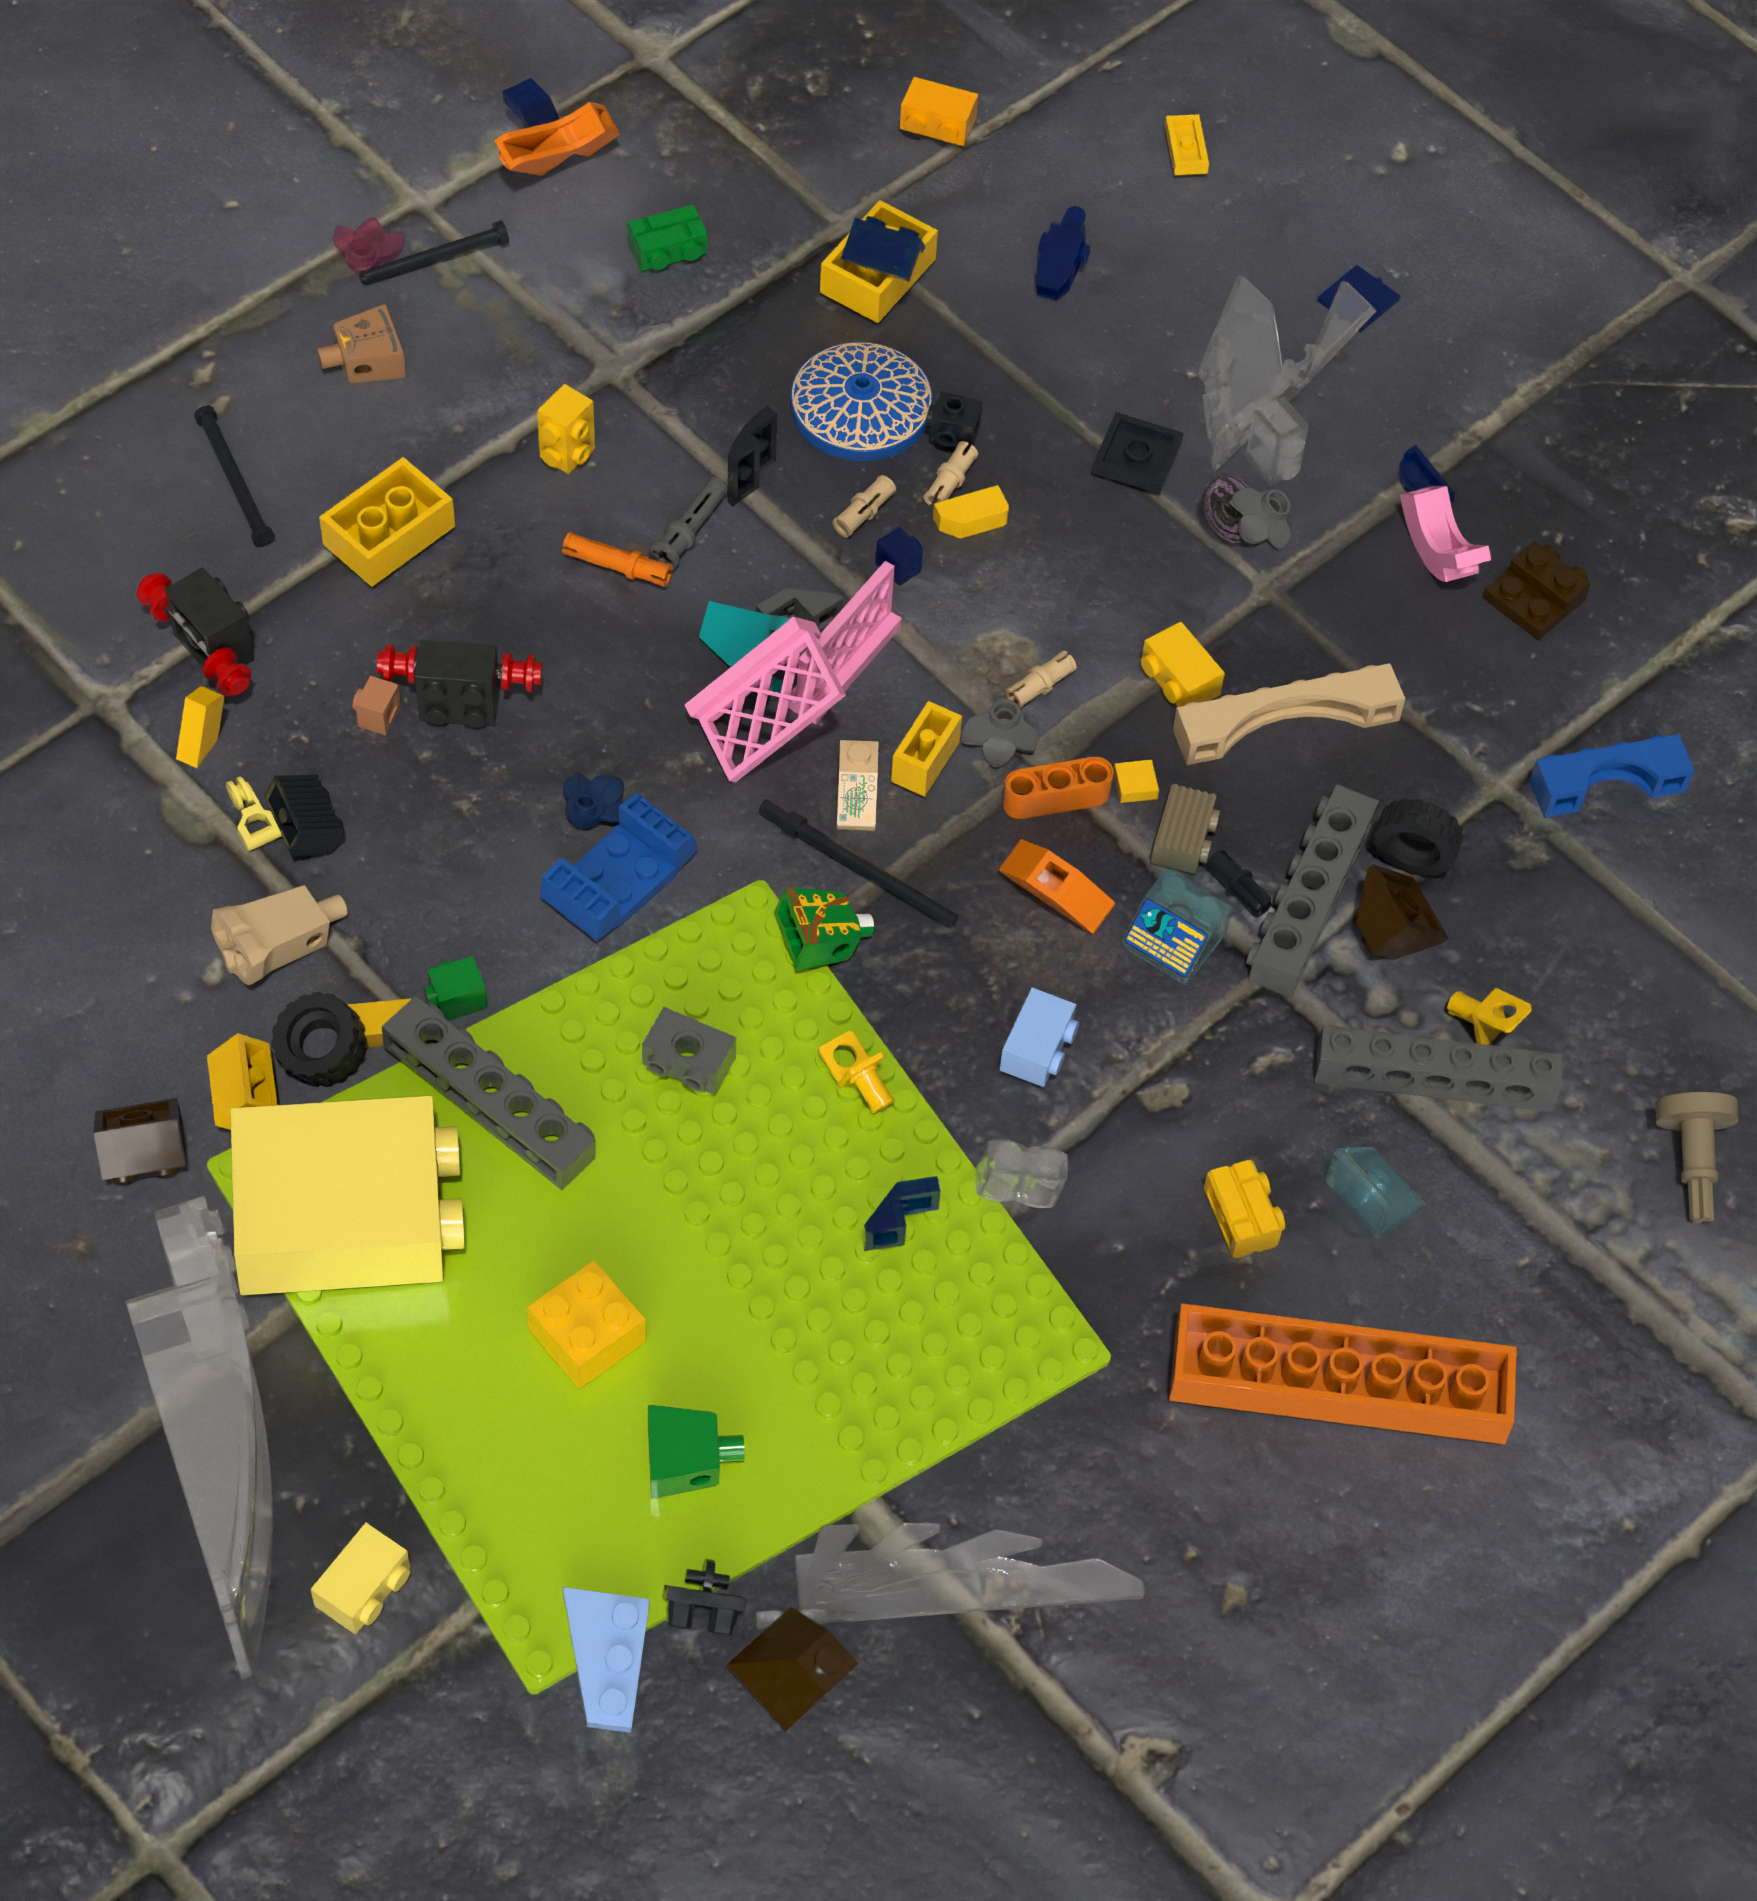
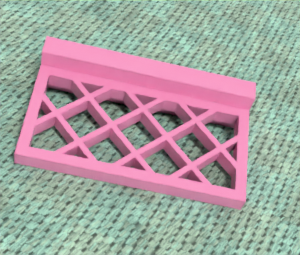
M887 561L877 569L822 631L821 636L817 638L844 692L902 625V618L891 612L895 566ZM809 648L799 657L798 669L809 670L812 657ZM797 673V685L791 691V696L803 698L807 675ZM817 678L812 700L820 701L831 692L824 679ZM789 700L788 708L799 714L801 702ZM827 711L824 712L812 723L817 724L821 720V718L827 713Z
M792 617L685 704L690 717L699 719L730 782L736 783L846 696L817 640L821 633L815 622ZM808 647L812 654L809 670L796 669L800 652ZM778 670L785 671L781 693L769 691L772 675ZM795 673L807 675L803 698L791 696ZM817 678L824 679L831 691L820 701L812 700ZM750 692H757L758 696L754 714L742 713L745 696ZM768 695L780 697L775 720L763 717ZM789 700L801 702L799 716L792 723L785 722ZM724 713L731 714L726 737L719 735L713 723ZM741 717L752 719L748 741L736 739ZM762 721L774 724L771 739L765 745L757 744ZM735 743L746 745L743 762L735 767L732 761Z

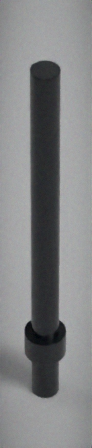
M768 799L764 800L761 804L759 813L781 825L782 831L795 839L798 837L804 839L951 929L956 924L959 915L807 824L808 820L795 811L789 813Z

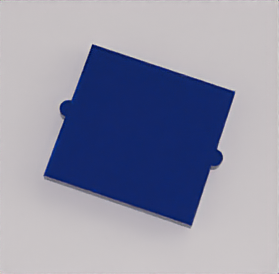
M1356 265L1320 294L1317 302L1336 314V319H1343L1359 332H1362L1400 300L1401 295L1382 283L1381 278H1375Z

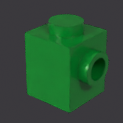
M473 956L454 962L445 961L438 964L435 968L427 970L429 986L423 987L427 1004L432 1003L437 1006L447 1021L487 1009L485 985Z

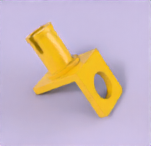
M1495 988L1482 1002L1467 996L1461 991H1457L1452 995L1447 1006L1449 1014L1474 1024L1477 1044L1489 1045L1502 1031L1506 1033L1512 1032L1532 1011L1531 1004L1498 988ZM1503 1005L1514 1007L1516 1009L1515 1014L1505 1018Z
M853 1031L845 1032L818 1049L820 1056L839 1087L843 1088L850 1083L851 1085L856 1084L871 1108L872 1114L881 1111L895 1101L876 1072L879 1068L878 1064L885 1056L882 1052H879L869 1058ZM848 1046L854 1051L855 1062L852 1066L842 1067L835 1062L833 1054L837 1047Z

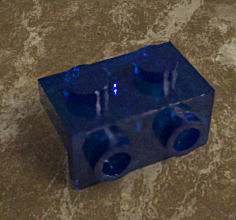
M867 216L865 221L855 218L841 259L844 262L909 282L919 252H924L925 244L921 238H918L919 233L905 227H899L898 231L886 228L884 221Z

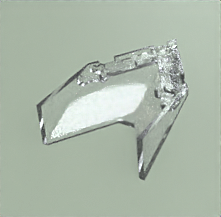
M1237 276L1198 368L1199 378L1204 382L1205 394L1202 396L1207 437L1208 441L1212 443L1213 455L1210 456L1211 467L1215 471L1304 388L1377 311L1348 282L1341 281L1315 345L1306 344L1304 349L1307 353L1306 358L1299 363H1295L1292 359H1286L1284 365H1282L1273 303L1244 276Z

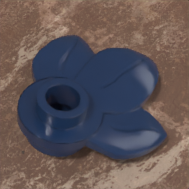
M580 773L571 775L563 787V795L567 799L565 812L569 822L581 829L593 828L598 824V821L618 823V807L624 803L620 801L624 792L623 781L619 777L612 775H600L592 781Z

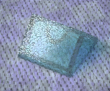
M1375 1147L1338 1148L1333 1154L1326 1177L1327 1184L1377 1240L1419 1213L1426 1206L1424 1201Z

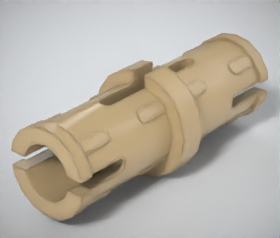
M959 442L947 463L940 465L937 471V478L924 494V500L929 506L937 495L936 503L948 500L954 489L961 487L965 480L964 474L978 457V451L973 445L964 455V450L969 443Z
M881 475L863 493H857L851 499V505L833 520L832 524L835 530L841 536L848 538L866 519L872 520L878 514V508L890 496L896 493L893 481L887 476Z
M1061 651L1042 666H1034L1028 671L1030 674L1005 690L1006 699L1017 702L1016 704L1021 709L1041 693L1045 695L1052 691L1054 684L1076 671L1075 660L1071 655L1067 656L1066 651Z

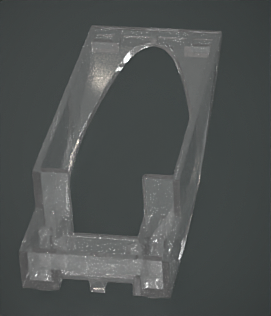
M202 1196L154 1211L173 1286L126 1300L125 1302L241 1679L253 1675L269 1591L273 1540L272 1476L264 1414L244 1329L250 1328L244 1306L243 1304L238 1305L235 1294L238 1292V1288L232 1271L236 1270V1266L229 1245L225 1246L222 1238L217 1237L225 1234L218 1210L209 1211L205 1197Z

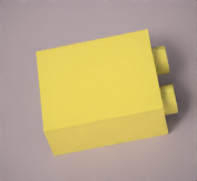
M432 1096L231 1108L234 1256L240 1295L443 1282L441 1250L464 1249L462 1198L438 1200L437 1177L460 1176L457 1126L434 1128Z

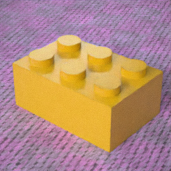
M879 200L821 263L820 293L879 323L935 261L938 230Z
M404 457L319 516L323 545L371 587L455 527L453 499Z

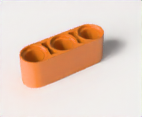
M1088 757L1012 771L1005 780L1003 809L1012 818L1027 819L1103 805L1110 796L1114 774L1113 767L1104 758Z

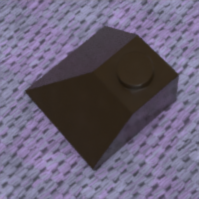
M1374 864L1367 869L1356 924L1363 934L1361 941L1371 954L1395 960L1442 944L1449 939L1413 877Z
M790 1607L734 1657L726 1667L781 1729L786 1732L858 1665V1662L828 1629L793 1607Z

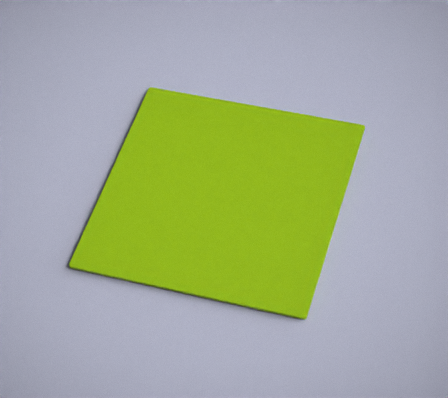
M757 880L466 1028L478 1046L485 1051L491 1050L496 1053L508 1070L515 1075L521 1074L526 1077L538 1094L545 1099L551 1098L556 1101L568 1118L575 1123H583L594 1134L596 1139L595 1159L563 1190L539 1173L402 1061L321 1102L432 1096L434 1128L457 1126L460 1176L437 1177L438 1200L462 1198L464 1249L441 1250L443 1282L284 1292L283 1294L530 1694H538L577 1671L562 1594L563 1587L650 1599L646 1632L667 1620V1600L662 1598L664 1585L699 1590L700 1584L685 1582L686 1569L702 1571L705 1559L715 1560V1573L730 1575L729 1583L1101 1370L1110 1363L1111 1354L829 967L822 965L803 970L795 969L774 915L779 899L763 880ZM663 1007L736 1037V1059L715 1095L704 1090H692L684 1082L668 1075H657L650 1071L647 1066L643 1065L642 1043ZM847 1031H853L869 1058L879 1052H882L885 1056L878 1064L879 1068L876 1072L895 1101L875 1114H872L871 1108L856 1084L851 1085L850 1083L843 1088L839 1087L818 1052L822 1045ZM839 1046L834 1050L833 1057L838 1065L849 1067L854 1064L855 1053L850 1047ZM683 1052L680 1055L692 1056L694 1053ZM465 1063L454 1065L456 1068H466L469 1066ZM487 1087L483 1090L486 1092H496L499 1089L496 1087ZM517 1111L513 1113V1115L519 1117H523L529 1114L526 1111ZM547 1135L543 1137V1139L547 1141H555L559 1139V1137L555 1135ZM232 1148L209 1159L207 1168L233 1210ZM592 1261H595L646 1319V1343L581 1389H578L528 1330L527 1306ZM648 1405L716 1413L718 1436H744V1461L719 1462V1484L714 1487L660 1498H651ZM713 1586L711 1592H715L722 1587Z

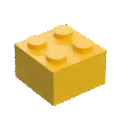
M592 1261L527 1306L528 1330L578 1389H581L646 1343V1319L595 1261Z

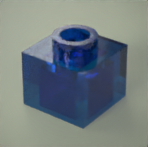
M898 527L877 541L875 564L880 567L887 561L894 565V582L898 586L921 573L923 549L915 537L909 536Z

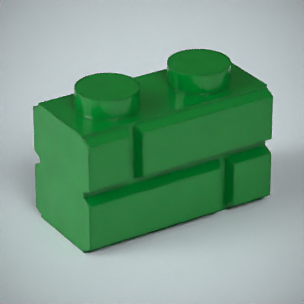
M694 205L627 222L628 246L641 272L650 269L660 270L668 264L683 260L693 261L701 255L707 254V232L701 219H699Z

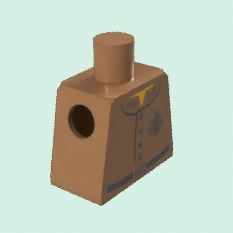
M386 304L336 322L333 325L335 344L317 348L321 369L342 365L347 381L352 384L406 378L404 353Z

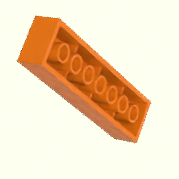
M1181 1303L1175 1329L1169 1401L1505 1444L1514 1425L1517 1347Z

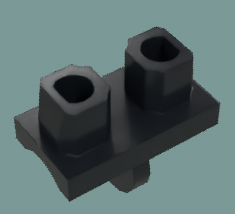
M705 1559L702 1571L686 1569L685 1582L700 1584L699 1590L664 1585L662 1598L667 1600L666 1616L668 1625L691 1628L695 1604L710 1607L707 1630L725 1634H732L738 1611H745L746 1598L711 1592L713 1586L728 1588L730 1575L715 1573V1560Z

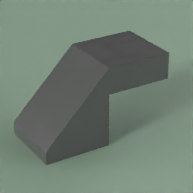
M785 588L758 604L756 612L783 616L790 619L797 617L816 623L820 633H822L842 610L843 598L835 593Z

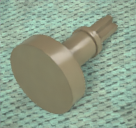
M1688 1092L1662 1097L1655 1103L1656 1124L1664 1129L1681 1131L1683 1160L1681 1182L1688 1184L1689 1218L1693 1223L1714 1221L1712 1184L1719 1181L1718 1171H1716L1714 1130L1731 1127L1738 1123V1100L1734 1096L1716 1092Z

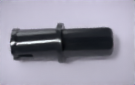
M1219 850L1209 858L1206 864L1207 869L1212 871L1227 886V892L1230 895L1239 897L1257 915H1262L1271 907V896L1252 879V872L1247 869L1243 870L1225 850Z

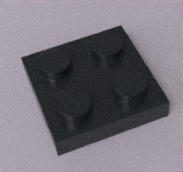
M1116 412L1094 460L1092 473L1160 494L1181 447L1184 433Z

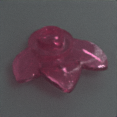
M372 217L361 224L355 231L343 226H337L333 241L336 248L345 254L347 265L352 269L363 271L375 267L381 259L396 255L403 246L404 234L395 232L385 235L378 220Z

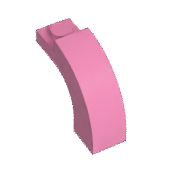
M1430 486L1400 494L1405 521L1413 544L1427 569L1437 579L1448 582L1478 574L1479 563L1491 560L1488 545L1470 544L1460 533L1453 516L1447 486Z

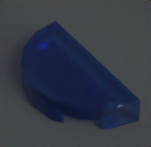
M1415 444L1406 450L1399 465V481L1406 492H1411L1430 486H1447L1450 502H1454L1456 493L1419 447Z

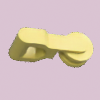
M241 776L235 779L236 785L231 780L226 782V788L237 810H241L242 819L237 830L246 850L250 852L281 838L282 834L271 811L262 808L249 783L245 782ZM243 801H244V802L246 803V805L249 806V807H247V808L244 809ZM256 820L265 821L268 824L267 827L252 834L247 830L248 824Z

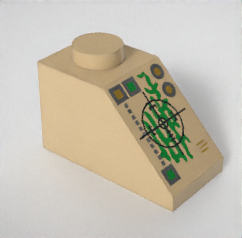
M840 740L837 804L838 830L875 831L878 741Z

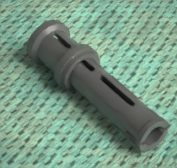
M717 477L709 478L706 485L690 503L681 517L667 524L664 528L665 534L660 541L653 542L648 549L651 559L671 564L673 569H675L679 564V556L682 552L690 549L695 543V533L710 516L721 499L726 496L728 487L721 479Z

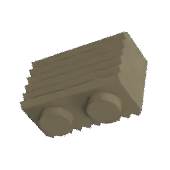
M1177 784L1171 786L1155 840L1151 863L1196 874L1199 862L1207 863L1212 841L1206 840L1208 831L1216 832L1221 812L1214 809L1216 801L1214 793L1208 794L1206 791L1193 790L1191 787H1179Z

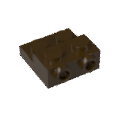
M1533 541L1511 560L1509 569L1485 589L1482 598L1539 641L1586 600L1591 583L1588 581V576L1582 568L1578 566L1569 567L1561 561L1558 551L1553 546H1542L1538 542Z

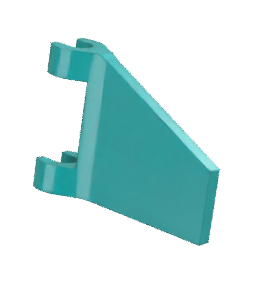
M709 601L699 638L727 665L732 667L789 621L790 618ZM772 676L769 691L781 693L783 681Z

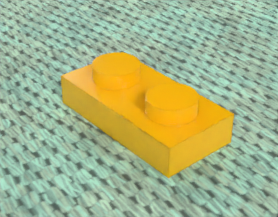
M1199 114L1166 116L1164 126L1174 175L1208 174L1209 160Z

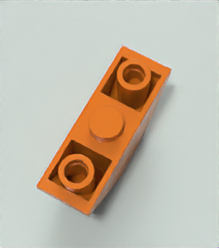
M1023 839L1018 842L999 868L1000 873L1092 935L1095 934L1116 905L1109 896L1078 869L1048 849Z

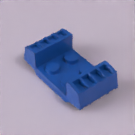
M638 793L631 796L618 807L619 825L572 866L561 857L542 877L540 898L547 901L554 909L566 916L569 921L571 920L596 942L615 927L622 926L670 883L680 868L698 851L696 839L691 833L687 832Z

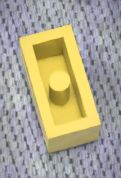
M365 1523L310 1589L314 1606L356 1635L364 1624L369 1626L376 1620L383 1608L382 1602L392 1590L397 1592L407 1581L410 1575L408 1552L368 1523Z

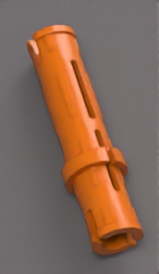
M569 532L564 539L563 547L567 548L562 549L563 555L582 559L624 573L626 578L631 580L639 578L662 587H667L671 580L672 573L668 571L673 570V565L645 557L643 552L634 550V552L625 551L585 538L573 532Z

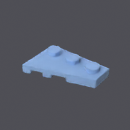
M563 1587L562 1594L568 1617L569 1633L574 1650L586 1726L631 1733L650 1599Z

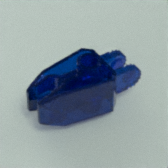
M1074 205V207L1067 208L1061 224L1052 222L1048 233L1043 232L1038 247L1040 256L1037 261L1036 277L1037 295L1056 301L1070 291L1080 266H1085L1088 261L1091 245L1086 244L1087 231H1085L1084 226L1086 213L1079 206Z

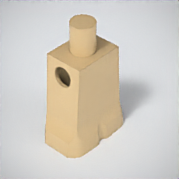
M303 885L247 904L214 909L211 929L229 973L238 976L243 983L251 985L262 979L269 972L327 945L330 922L346 917L347 907L340 895L316 902L306 886Z

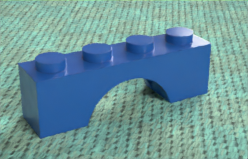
M1679 734L1670 736L1657 735L1643 741L1632 743L1619 742L1613 746L1598 749L1585 748L1576 753L1560 756L1555 754L1547 755L1536 760L1529 782L1544 818L1580 812L1587 789L1601 781H1625L1639 787L1650 798L1686 792L1695 770Z

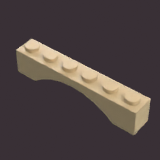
M1390 663L1380 666L1369 665L1351 672H1336L1322 678L1307 681L1297 680L1288 685L1273 688L1263 687L1254 692L1240 695H1225L1216 700L1188 703L1182 707H1177L1173 732L1186 765L1223 758L1229 749L1248 733L1266 724L1283 719L1326 717L1349 722L1363 728L1400 721L1405 697Z

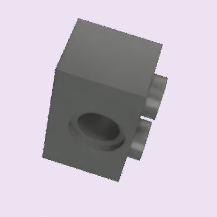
M663 1007L642 1043L643 1065L647 1066L650 1071L660 1076H671L684 1082L692 1090H704L713 1095L717 1093L736 1059L735 1036L666 1007ZM683 1052L694 1053V1055L692 1056H683L680 1054Z

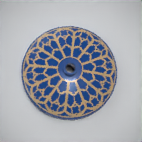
M871 342L842 343L814 354L797 371L790 392L792 419L801 435L819 450L838 458L853 461L885 459L910 448L922 437L928 428V425L925 424L930 404H933L932 387L922 368L904 353L886 345Z

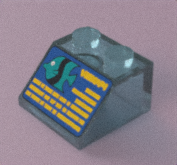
M1167 868L1145 895L1121 940L1120 946L1186 986L1228 932L1233 907Z

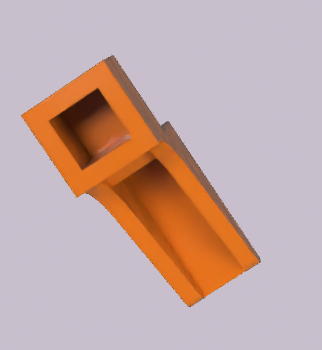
M588 102L580 109L559 120L507 132L494 141L500 150L498 152L499 159L507 169L543 176L573 154L586 157L591 156L618 137L620 133L605 105Z

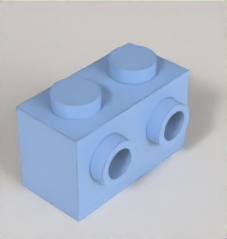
M1031 988L1002 1050L1000 1071L1045 1087L1050 1074L1057 1076L1065 1057V1053L1061 1052L1064 1043L1071 1044L1077 1033L1079 1021L1074 1020L1076 1004Z

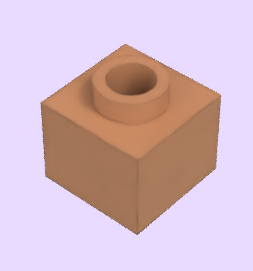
M373 676L369 677L364 688H359L353 699L352 708L356 711L358 727L387 735L401 708L398 684Z

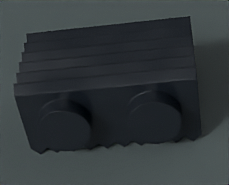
M319 775L274 776L264 797L291 856L299 855L301 857L306 855L308 857L311 854L313 856L318 854L320 856L324 854L328 856L332 854L343 835L344 827L341 818L336 816L335 810L332 809L329 792L324 786H321Z

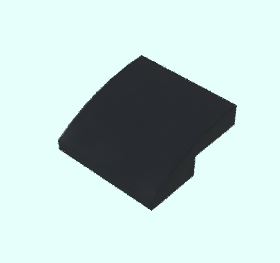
M768 405L751 418L742 428L728 454V503L732 507L759 488L760 472L776 461L777 413Z

